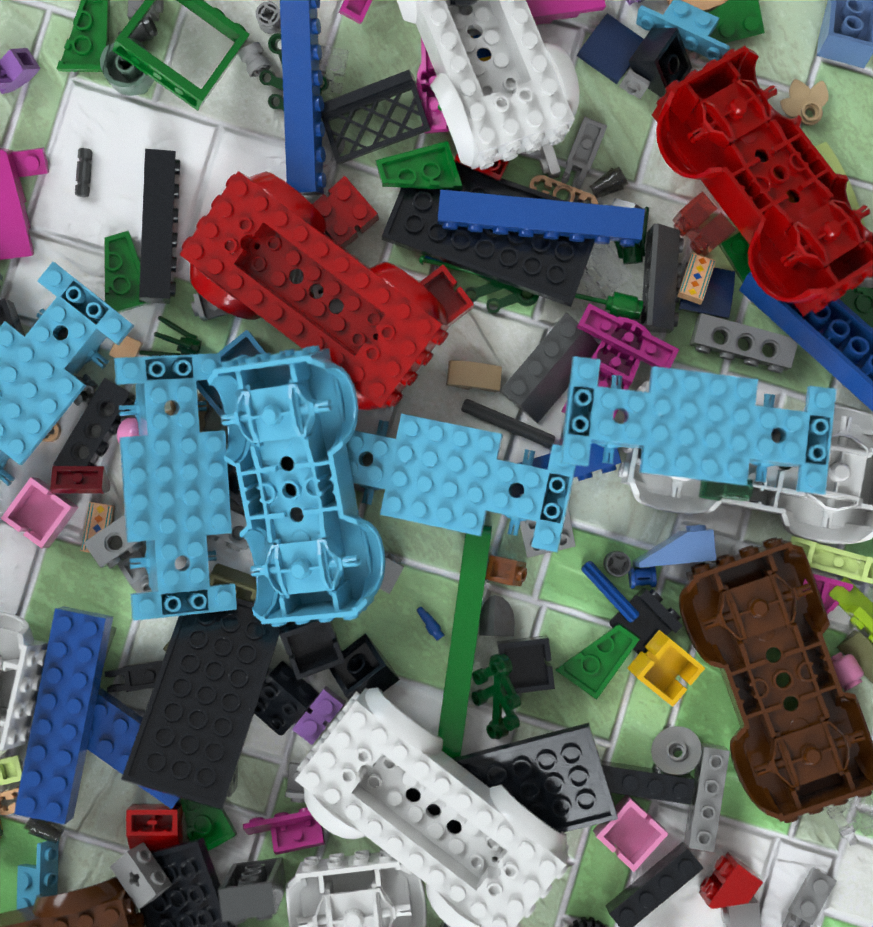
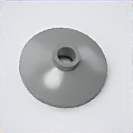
M673 726L664 729L656 736L652 744L651 754L655 765L662 772L674 776L684 775L692 771L700 762L702 745L698 736L690 729ZM676 751H682V755L680 757H675L674 753Z

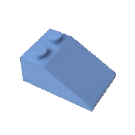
M828 0L818 38L817 56L865 68L873 55V0Z
M706 525L686 526V531L677 532L632 561L633 566L642 568L715 561L717 559L714 530L706 529Z

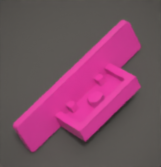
M307 807L299 809L298 813L289 814L281 812L275 814L274 818L264 819L257 817L250 819L249 823L243 824V830L247 835L271 831L275 855L325 845L323 827L314 819Z

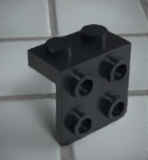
M642 588L629 601L640 614L632 623L628 622L620 612L609 621L612 628L621 623L640 637V640L633 648L637 654L641 651L644 653L648 651L645 646L658 630L668 635L671 631L676 633L682 627L678 621L681 617L671 607L666 609L660 603L663 598L654 589L649 592L647 589Z
M281 661L265 679L254 714L274 732L282 736L319 695V692L303 678L297 680L293 669Z

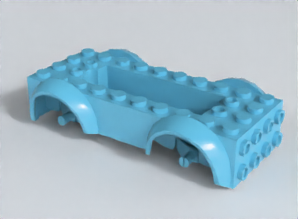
M319 345L305 347L297 351L289 349L275 354L263 353L249 358L242 356L221 362L222 367L212 370L213 373L208 379L209 386H214L218 391L225 414L221 415V420H224L222 425H227L228 433L225 461L236 466L247 523V526L239 534L240 538H245L249 545L254 562L250 572H252V577L256 576V601L252 607L253 615L261 621V624H271L272 627L282 626L287 622L295 621V624L300 625L315 619H319V622H329L337 617H343V620L358 618L359 614L367 610V607L374 601V596L382 585L385 573V550L378 530L371 522L359 517L346 443L355 431L358 421L357 394L350 376L342 367L331 362L329 349L320 350ZM284 456H289L294 461V468L291 471L285 470L281 465V460ZM287 483H291L296 487V496H291L287 493ZM298 507L302 510L304 515L302 521L298 522L292 519V508Z

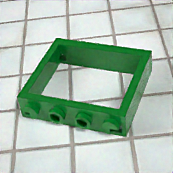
M145 0L116 38L112 51L198 111L234 61L239 51L243 48L250 34L246 32L242 25L234 23L220 9L213 8L204 0H176L235 42L206 84L200 89L129 39L157 1Z

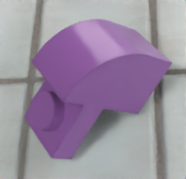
M28 48L9 49L0 60L1 94L15 91L29 82L41 69Z

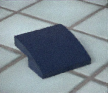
M607 13L584 43L577 57L617 84L630 68L629 60L644 39Z
M686 262L684 274H685V271H686L688 262ZM714 267L702 304L680 298L678 310L729 319L734 292L735 271Z

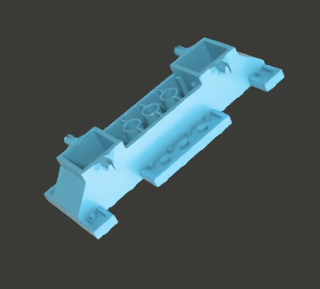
M54 261L37 281L53 293L56 298L46 311L44 309L39 311L42 315L37 313L36 317L39 319L26 336L6 321L0 326V480L7 484V486L11 485V481L15 480V477L4 470L8 459L11 458L19 465H23L87 386L73 374H78L82 367L91 360L101 369H104L106 367L104 364L107 365L109 360L98 353L100 345L107 337L115 344L120 345L134 327L131 322ZM67 328L68 336L64 340H59V331Z
M220 353L114 358L116 385L135 384L136 387L134 405H119V410H129L119 412V415H135L138 422L139 435H141L120 437L127 542L146 541L147 548L145 557L129 558L130 563H135L129 565L130 569L145 567L148 573L149 587L152 590L151 592L130 594L132 620L237 610L235 584L210 585L208 561H216L217 557L212 555L217 554L216 550H207V535L232 533L228 466L225 461L227 452L225 431L200 432L198 411H207V407H198V405H207L206 400L198 401L196 381L208 380L213 373L212 370L221 367ZM169 400L176 406L175 413L172 415H168L164 410V406ZM184 556L186 565L182 569H176V559Z
M575 356L572 358L563 430L562 464L589 466L591 443L604 447L602 463L613 464L614 449L641 448L639 473L747 485L749 463L757 466L755 478L757 482H766L767 467H799L796 492L826 494L836 389L808 386L805 412L774 408V394H764L763 406H755L758 379L653 366L650 373L649 391L640 392L621 389L623 376L612 375L611 388L598 386L600 360ZM615 410H621L624 413L625 421L622 424L614 421L613 413ZM773 429L778 430L781 437L778 443L774 442L771 438Z
M401 414L396 439L386 437L389 422L379 420L376 434L354 431L352 437L346 443L353 483L365 488L361 503L372 505L374 490H385L380 515L482 536L487 511L502 514L511 519L507 534L512 535L513 533L515 536H518L520 521H535L536 527L531 547L558 553L576 465L561 463L562 446L552 445L548 469H541L532 466L536 452L525 449L522 464L498 460L503 434ZM367 453H371L373 455V462L370 466L365 467L363 457ZM518 483L522 484L524 487L523 495L519 498H514L511 494L512 486Z

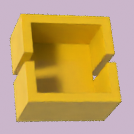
M658 630L645 646L648 651L646 653L641 651L627 669L673 707L687 691L675 678L679 675L689 685H692L704 671L705 667L662 631Z

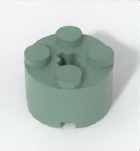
M129 38V39H131L132 41H134L136 44H138L139 46H141L143 49H145L146 51H148V50L142 45L141 42H139V41L136 40V39ZM114 42L111 45L108 44L100 58V67L107 81L121 94L128 96L145 94L154 80L132 65L130 67L131 64L113 52Z

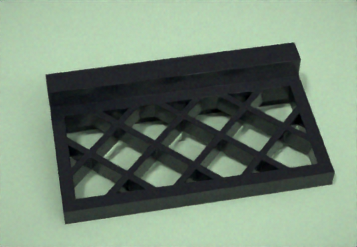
M410 70L324 102L321 118L336 164L345 163L431 130L416 86L415 77ZM412 90L414 99L410 107L398 102L402 93ZM384 100L392 103L386 116L375 111L379 102ZM396 106L407 110L402 124L391 119ZM360 109L369 112L363 125L352 120L355 112ZM414 113L421 117L423 126L412 129L406 126L411 114ZM373 114L384 119L379 132L368 128ZM341 118L346 122L339 134L332 130L329 121ZM388 122L400 127L396 136L391 138L383 135ZM350 123L361 128L355 141L344 136ZM365 131L376 135L373 144L367 147L360 144ZM342 139L352 143L353 146L350 153L340 156L338 148Z

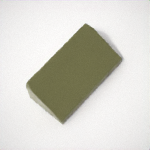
M219 563L214 566L209 579L210 585L234 583L236 598L255 603L256 576L252 577L248 573Z
M854 630L837 648L844 655L852 654L864 671V676L873 683V644L860 631Z

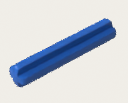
M588 561L582 566V572L628 622L632 623L639 617V612L592 561Z

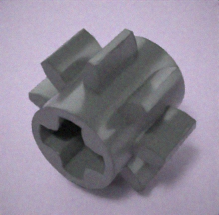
M84 374L83 377H77L87 385L74 401L77 406L81 403L88 405L95 394V388L98 387L95 381L91 380L87 374Z

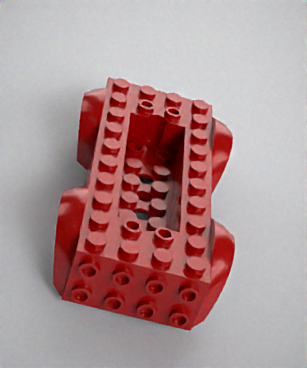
M746 46L736 51L733 48L726 52L720 60L713 59L702 70L697 71L695 69L684 80L680 82L675 80L666 87V94L656 102L657 107L652 113V116L657 121L656 136L658 147L665 162L674 172L683 177L703 182L749 243L748 264L758 286L776 300L794 303L803 316L811 311L816 314L824 309L829 302H835L847 293V290H853L859 286L867 277H873V233L861 222L862 218L870 214V209L864 211L867 206L863 205L856 211L855 209L852 210L846 192L848 177L836 174L799 127L802 121L800 115L792 119L787 118L770 105L768 99L777 95V89L774 85L769 86L765 90L760 89L755 70L759 58L757 53ZM759 151L767 162H760L761 159L755 156V152ZM773 171H776L781 179H778ZM787 191L791 192L797 203H792L788 200Z
M240 171L231 175L226 182V189L221 195L215 197L211 203L212 209L207 216H203L196 225L197 230L182 245L183 250L179 255L190 262V282L192 286L207 301L231 315L247 320H256L262 317L302 349L319 345L320 350L329 349L331 362L342 367L354 384L358 409L369 411L397 406L404 396L401 393L407 385L410 387L419 375L416 373L421 365L426 366L434 355L431 351L437 344L440 346L449 335L446 332L449 328L447 325V313L442 304L421 283L397 266L388 262H382L370 268L325 234V219L303 195L281 178L267 171L250 177ZM295 269H300L304 274V278L299 284H294L290 280V273ZM319 284L323 287L324 292L322 297L315 299L311 294V290L315 285ZM334 299H339L343 302L344 307L339 314H334L330 311L329 305Z

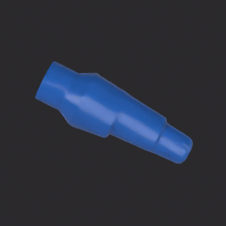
M419 607L417 613L425 623L428 633L436 641L440 640L445 636L441 631V626L423 607Z

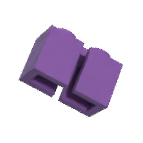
M325 686L292 730L313 745L328 723L331 722L343 707L345 700Z

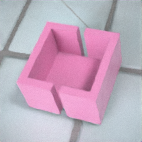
M30 477L0 519L18 532H25L23 535L40 548H49L79 507L62 494L52 493L50 486L40 478Z
M625 795L615 806L618 819L598 824L593 832L613 853L615 852L617 857L635 872L666 838L668 832L648 812L646 813L632 797Z

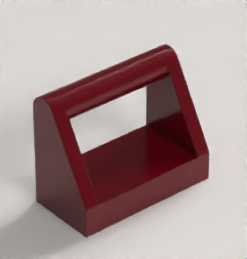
M53 466L50 490L52 493L103 494L110 491V482L104 466Z

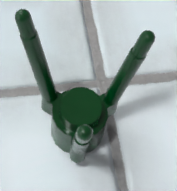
M649 207L644 208L646 213L640 245L635 243L634 247L624 246V249H622L620 242L614 241L618 259H623V264L643 262Z
M158 316L159 321L186 338L181 337L179 340L159 332H154V336L178 345L177 351L181 353L150 350L139 351L140 355L147 356L198 354L202 341L197 339V335L185 331L162 316Z

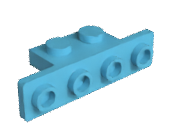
M673 0L663 15L643 5L638 9L637 25L648 31L651 28H678L684 47L689 51H694L707 57L709 60L716 59L718 61L730 50L729 45L710 37L718 25L719 18L682 0Z
M51 839L37 844L36 865H18L17 909L33 906L36 896L42 894V896L57 894L59 840Z

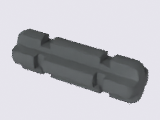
M89 148L78 149L77 158H79V161H77L76 182L78 184L75 185V195L78 197H89L90 193L88 184H90L92 164H90V161H92L93 152Z

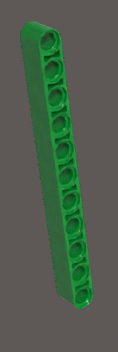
M484 525L482 536L465 534L438 736L443 739L442 751L450 758L461 756L492 532V526Z

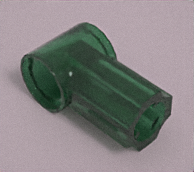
M748 478L747 485L701 480L698 497L720 501L723 498L749 502L753 494V480Z

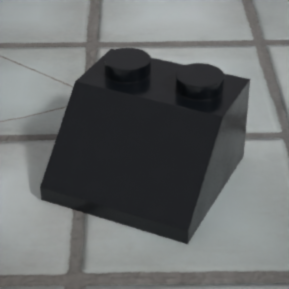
M651 28L629 60L633 72L650 81L648 89L660 97L666 94L665 89L670 83L675 80L679 82L684 80L692 69L678 28Z
M366 633L343 650L345 663L329 668L344 695L349 700L356 691L361 694L365 687L367 689L378 687L385 692L400 680L389 662Z

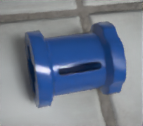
M631 566L628 572L630 589H635V586L650 585L652 588L656 587L657 576L655 566L637 569Z

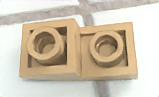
M450 360L446 385L467 390L475 388L496 393L500 391L502 367L477 362Z

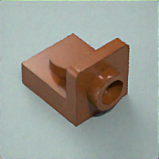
M490 555L485 580L511 586H522V582L525 581L527 576L526 562Z

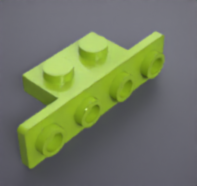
M843 577V578L840 580V581H842V582H846V583L853 584V583H852L848 578H846V577ZM836 585L829 592V596L839 602L838 605L851 617L849 621L860 631L863 629L869 635L868 640L873 644V603L855 585L850 592L844 587Z

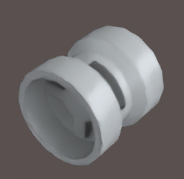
M270 1L261 3L256 9L258 24L265 33L274 34L281 29L280 9L275 3Z
M260 42L251 43L243 47L238 53L241 61L246 63V70L250 77H257L263 70H269L272 66L269 59L264 57V50Z

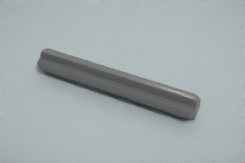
M465 399L461 407L462 412L547 448H551L555 441V436L472 400Z

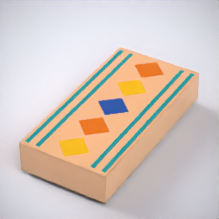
M692 253L677 297L701 305L716 261Z
M89 502L80 551L89 552L84 542L113 523L115 506Z

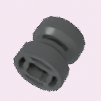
M612 551L605 556L603 566L607 573L621 577L629 572L631 561L627 554L620 551Z

